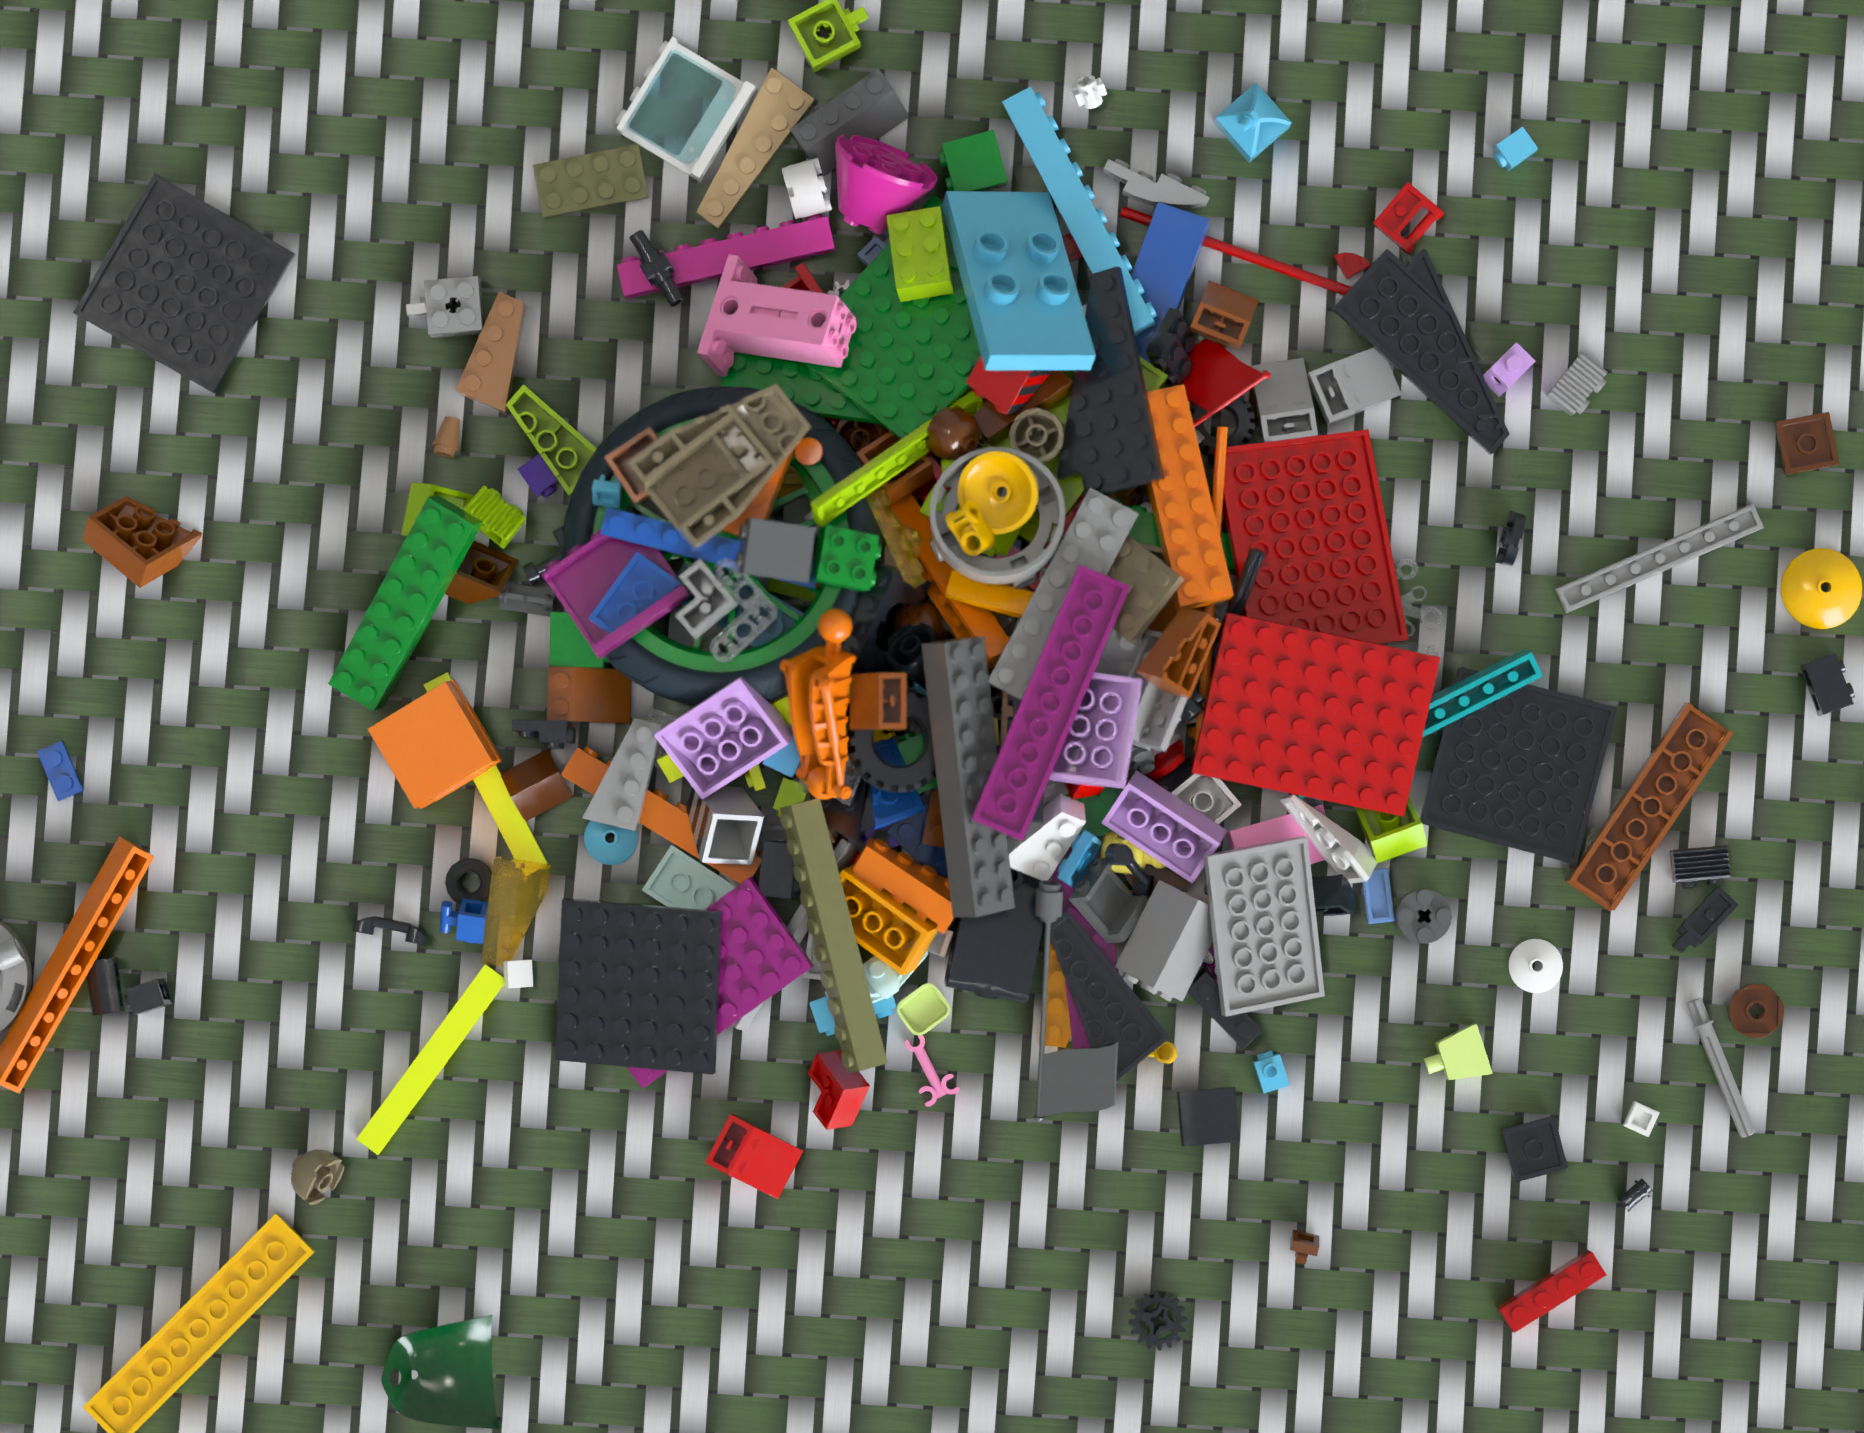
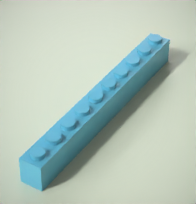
M1030 86L1002 101L1091 273H1097L1116 266L1122 269L1135 336L1156 326L1153 318L1157 314L1151 302L1145 304L1141 296L1145 291L1138 278L1133 280L1128 271L1132 270V266L1126 255L1120 257L1116 249L1120 244L1113 231L1107 232L1104 224L1108 221L1102 209H1095L1092 200L1096 198L1089 185L1083 186L1079 178L1083 176L1080 167L1076 161L1070 162L1067 154L1071 153L1064 138L1058 139L1055 131L1059 128L1053 116H1046L1043 108L1047 105L1041 93H1034Z

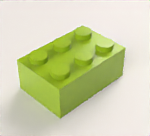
M940 206L886 215L896 290L900 302L953 294L954 289L945 225Z

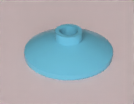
M590 820L585 829L584 843L588 853L596 861L606 865H616L626 861L633 855L638 844V832ZM610 832L614 833L616 837L613 843H608L605 839L606 835Z

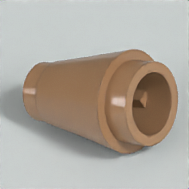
M450 416L444 417V421L432 444L434 454L445 458H454L459 448V419Z

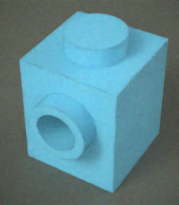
M1270 1050L1258 1054V1060L1252 1061L1262 1093L1290 1086L1280 1054L1273 1055V1051Z

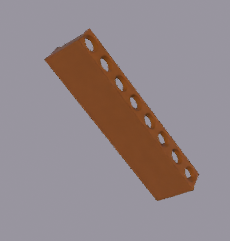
M1685 702L1565 882L1608 911H1615L1733 735V732L1694 708L1690 703Z

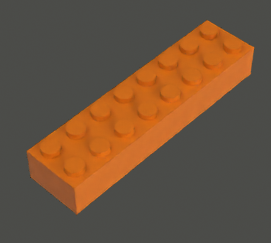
M1183 384L1148 391L1147 396L1165 479L1147 483L1146 486L1164 563L1184 578V581L1172 595L1175 610L1178 612L1181 607L1193 609L1227 602L1234 594L1185 386Z

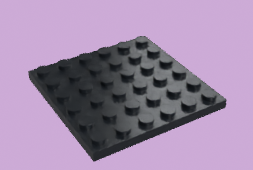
M154 173L73 313L215 394L293 260L295 253Z
M1460 666L1455 683L1479 671ZM1527 684L1444 726L1420 815L1422 824L1577 865L1617 707Z
M571 898L562 899L555 1060L712 1075L716 1073L723 911Z

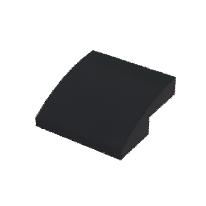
M1235 1087L1177 1092L1181 1146L1240 1142Z

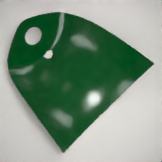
M492 1314L412 1332L399 1338L393 1344L387 1357L381 1380L383 1388L396 1411L410 1419L426 1423L499 1429L494 1400L491 1357ZM393 1369H398L401 1374V1381L397 1386H393L389 1380ZM412 1370L418 1372L416 1379H412Z

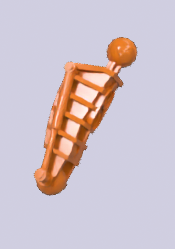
M831 608L820 616L817 624L819 634L826 640V645L815 647L789 660H782L780 670L785 675L792 730L801 766L796 771V776L804 781L808 791L817 799L827 800L839 797L846 800L851 796L852 790L844 785L845 763L848 761L846 742L849 741L845 728V723L848 722L849 717L845 713L850 700L849 683L852 682L850 671L856 656L841 650V642L849 637L853 628L851 618L842 609Z

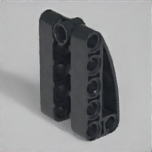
M1016 870V877L1012 880L1015 908L979 917H957L944 979L946 987L973 992L974 995L989 999L1002 998L1027 1003L1044 923L1040 920V917L1035 915L1036 888L1039 887V882L1042 880Z

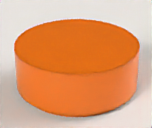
M804 438L795 447L796 458L804 465H816L823 457V447L816 439Z

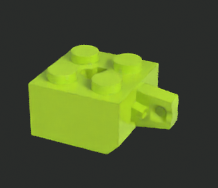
M824 0L787 21L788 27L813 73L861 48V43L855 32L860 30L858 24L869 19V16L864 7L850 12L848 8L842 10L838 0ZM824 29L826 33L831 32L829 33V38H819L820 30Z

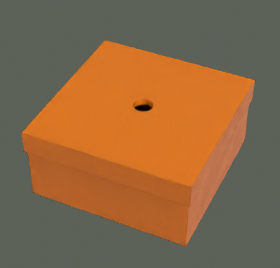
M455 679L442 683L368 728L369 733L414 809H424L503 761Z

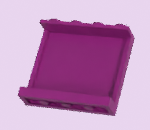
M601 529L590 536V542L584 546L581 544L576 545L567 552L568 557L561 562L558 559L554 560L544 568L546 572L541 574L599 659L690 598L684 586L681 585L610 634L588 619L636 552L680 582L658 549L600 534Z

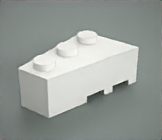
M1059 794L1046 804L1043 811V823L1031 822L1023 841L1013 837L1007 839L1010 868L1042 881L1049 880L1086 823L1084 803L1071 800V798Z

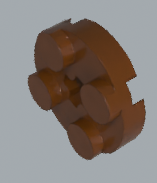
M1749 984L1736 990L1728 1005V1017L1733 1028L1750 1038L1767 1037L1779 1027L1784 1016V1007L1780 997L1771 988L1762 984ZM1754 1003H1758V1008H1763V1013L1758 1014L1757 1019H1753V1015L1749 1013V1008H1753Z

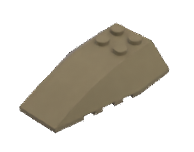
M775 384L744 397L737 403L721 407L714 413L707 416L703 415L694 419L693 422L671 429L627 462L646 493L678 533L696 549L741 515L811 426L779 386Z

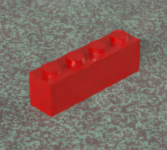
M1586 1250L1496 1308L1509 1329L1515 1333L1607 1275L1593 1252Z

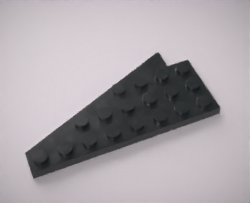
M1386 249L1332 310L1489 455L1493 454L1510 434L1427 251L1422 249L1406 266L1392 252Z

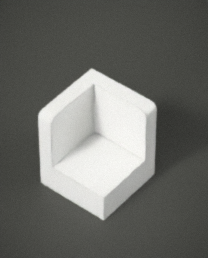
M946 930L944 934L938 931L927 951L945 957L953 931Z

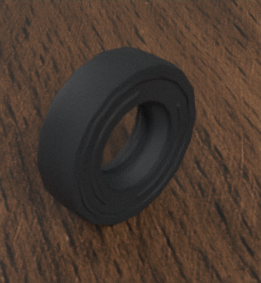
M466 858L457 861L451 866L446 874L445 885L449 896L460 905L463 898L486 901L493 891L494 877L487 864L478 859ZM466 872H474L480 878V886L473 893H466L460 887V878Z

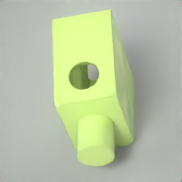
M1474 1023L1437 1041L1435 1046L1438 1054L1424 1058L1428 1074L1443 1070L1447 1080L1492 1074L1478 1026Z

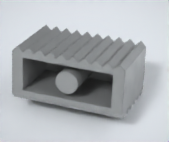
M1582 352L1546 397L1569 416L1574 415L1576 412L1581 414L1590 403L1587 397L1592 391L1598 393L1607 382L1604 376L1608 372Z

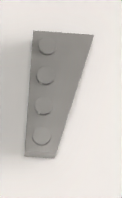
M634 718L582 817L583 819L638 831L659 744L654 733L662 729V725Z

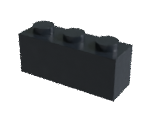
M1204 971L1192 982L1187 993L1240 1048L1244 1049L1263 1031L1247 1013L1231 1016L1221 1015L1218 984L1207 972Z

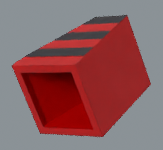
M981 356L966 383L973 388V392L977 396L988 399L993 403L995 410L1002 414H1011L1022 410L1053 370H985Z

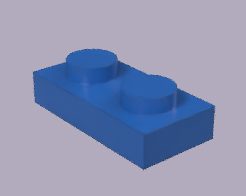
M64 741L37 751L57 801H62L84 791Z

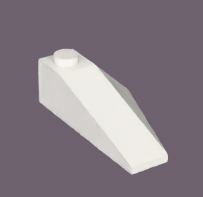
M1294 794L1283 796L1279 799L1336 875L1343 874L1349 883L1366 882L1371 877L1377 862L1373 858V852L1368 845L1362 843Z

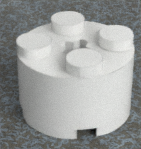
M818 158L782 168L795 219L832 210L828 195H822L827 193L823 175L817 176V174L822 173Z

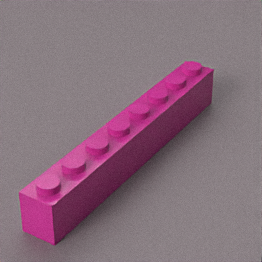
M821 214L806 217L805 222L796 223L795 220H789L780 223L779 228L769 230V226H763L753 229L754 233L744 236L743 232H737L727 235V239L717 241L716 238L701 241L700 246L696 247L684 244L675 247L674 252L665 253V256L675 271L673 273L674 282L677 287H683L721 278L728 255L739 256L751 271L835 252L828 217L822 218ZM638 256L624 258L621 264H617L625 299L661 292L660 288H656L655 285L651 286L639 266L641 262L638 260Z

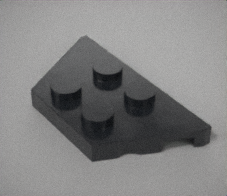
M848 755V761L845 763L844 785L851 788V796L846 800L839 797L820 800L827 828L835 834L838 832L846 837L850 843L857 845L870 784L860 777ZM811 794L810 800L816 799V798Z

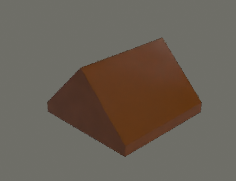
M548 749L501 773V778L509 795L525 821L573 797Z

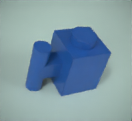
M463 898L459 911H454L450 901H443L441 903L440 932L448 933L451 926H457L456 940L483 944L488 925L489 902Z

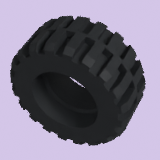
M906 689V716L911 717L921 726L925 737L924 749L919 758L913 763L905 766L887 764L877 755L874 749L873 736L875 730H850L849 724L847 750L852 765L861 778L880 790L893 793L910 792L927 785L937 776L928 696L917 692V690Z

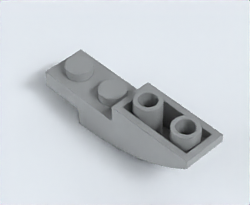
M1108 159L1103 169L1104 174L1126 184L1122 195L1145 204L1157 206V203L1160 202L1178 209L1206 207L1210 197L1206 196L1207 192L1204 189L1192 185L1190 188L1182 184L1183 180L1171 173H1168L1167 176L1161 174L1156 183L1152 181L1154 177L1143 171L1136 173L1128 169L1129 165L1119 159L1114 161Z

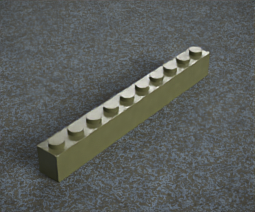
M816 798L781 807L780 822L786 831L788 839L787 849L790 855H792L795 866L794 876L800 885V900L802 906L806 909L808 930L813 936L815 944L814 955L820 964L822 972L821 982L827 991L829 999L827 1005L834 1018V1033L840 1042L842 1063L847 1069V1073L886 1064L888 1062L821 800Z

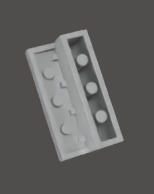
M1147 629L1128 675L1130 678L1143 680L1132 744L1147 750L1152 748L1166 752L1188 698L1163 692L1136 672L1163 634Z

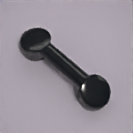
M1119 843L1109 844L1105 854L1107 862L1110 865H1125L1135 876L1133 880L1134 894L1136 896L1144 895L1148 897L1154 886V876L1145 873L1133 859V852L1127 845Z
M372 916L353 923L352 931L373 935L374 929L377 927L407 933L405 942L427 945L428 936L421 929L408 922Z

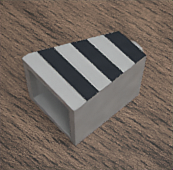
M723 786L703 800L694 788L691 787L686 809L700 861L702 863L752 865L764 816L743 787Z

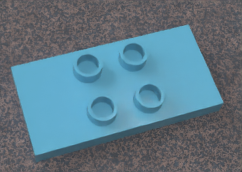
M946 191L942 209L985 370H1090L1096 355L1050 193Z

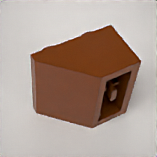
M1208 281L1190 330L1195 334L1239 351L1259 300Z
M906 673L850 674L852 676V682L850 683V730H905Z

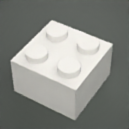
M1198 774L1191 775L1171 793L1217 824H1220L1242 805L1221 779Z

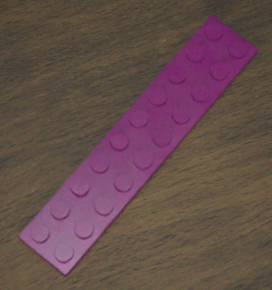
M1080 564L1078 565L971 820L1023 841L1130 586Z

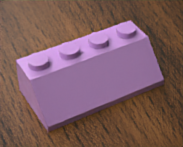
M1137 770L1102 821L1103 825L1191 883L1194 882L1204 867L1203 855L1214 853L1227 832L1226 829Z

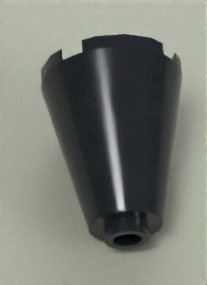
M918 622L920 625L915 626L909 623L896 630L888 639L887 645L889 647L887 652L885 651V656L894 668L901 673H906L909 679L927 691L922 644L938 641L937 636L931 626L924 622Z

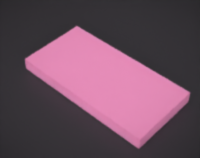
M1323 804L1313 807L1326 816ZM1290 814L1226 832L1231 850L1294 837H1307ZM1308 838L1310 864L1325 860Z

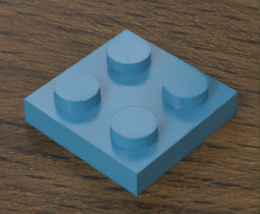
M1084 830L1082 835L1078 834L1071 846L1073 849L1068 859L1064 858L1058 868L1060 874L1057 878L1074 888L1076 883L1087 872L1088 865L1095 860L1103 842L1086 830Z

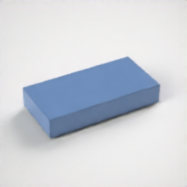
M1388 867L1374 869L1371 877L1366 882H1362L1367 924L1395 921Z

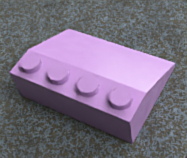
M1093 673L1049 780L1125 789L1142 679Z
M740 677L654 733V736L703 800L788 745L793 737V730L779 711Z

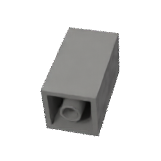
M1159 880L1115 968L1124 972L1122 975L1124 979L1141 986V988L1168 1001H1171L1172 997L1183 1001L1213 943L1209 905Z

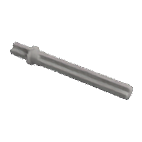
M1701 997L1691 1000L1686 1004L1695 1024L1693 1029H1697L1739 1136L1741 1138L1748 1137L1755 1130L1712 1023L1714 1020L1709 1018Z

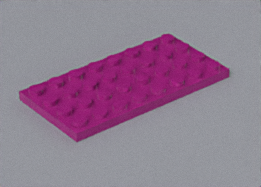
M751 877L705 909L723 911L717 1035L814 966ZM627 1067L642 1089L668 1071Z

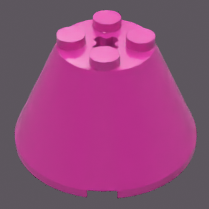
M840 135L835 142L838 209L845 215L843 220L852 226L861 224L867 226L870 231L882 235L888 229L886 215L907 212L936 185L937 175L925 163L921 162L918 166L908 160L910 154L896 147L862 136L851 135L849 140L844 139V135Z

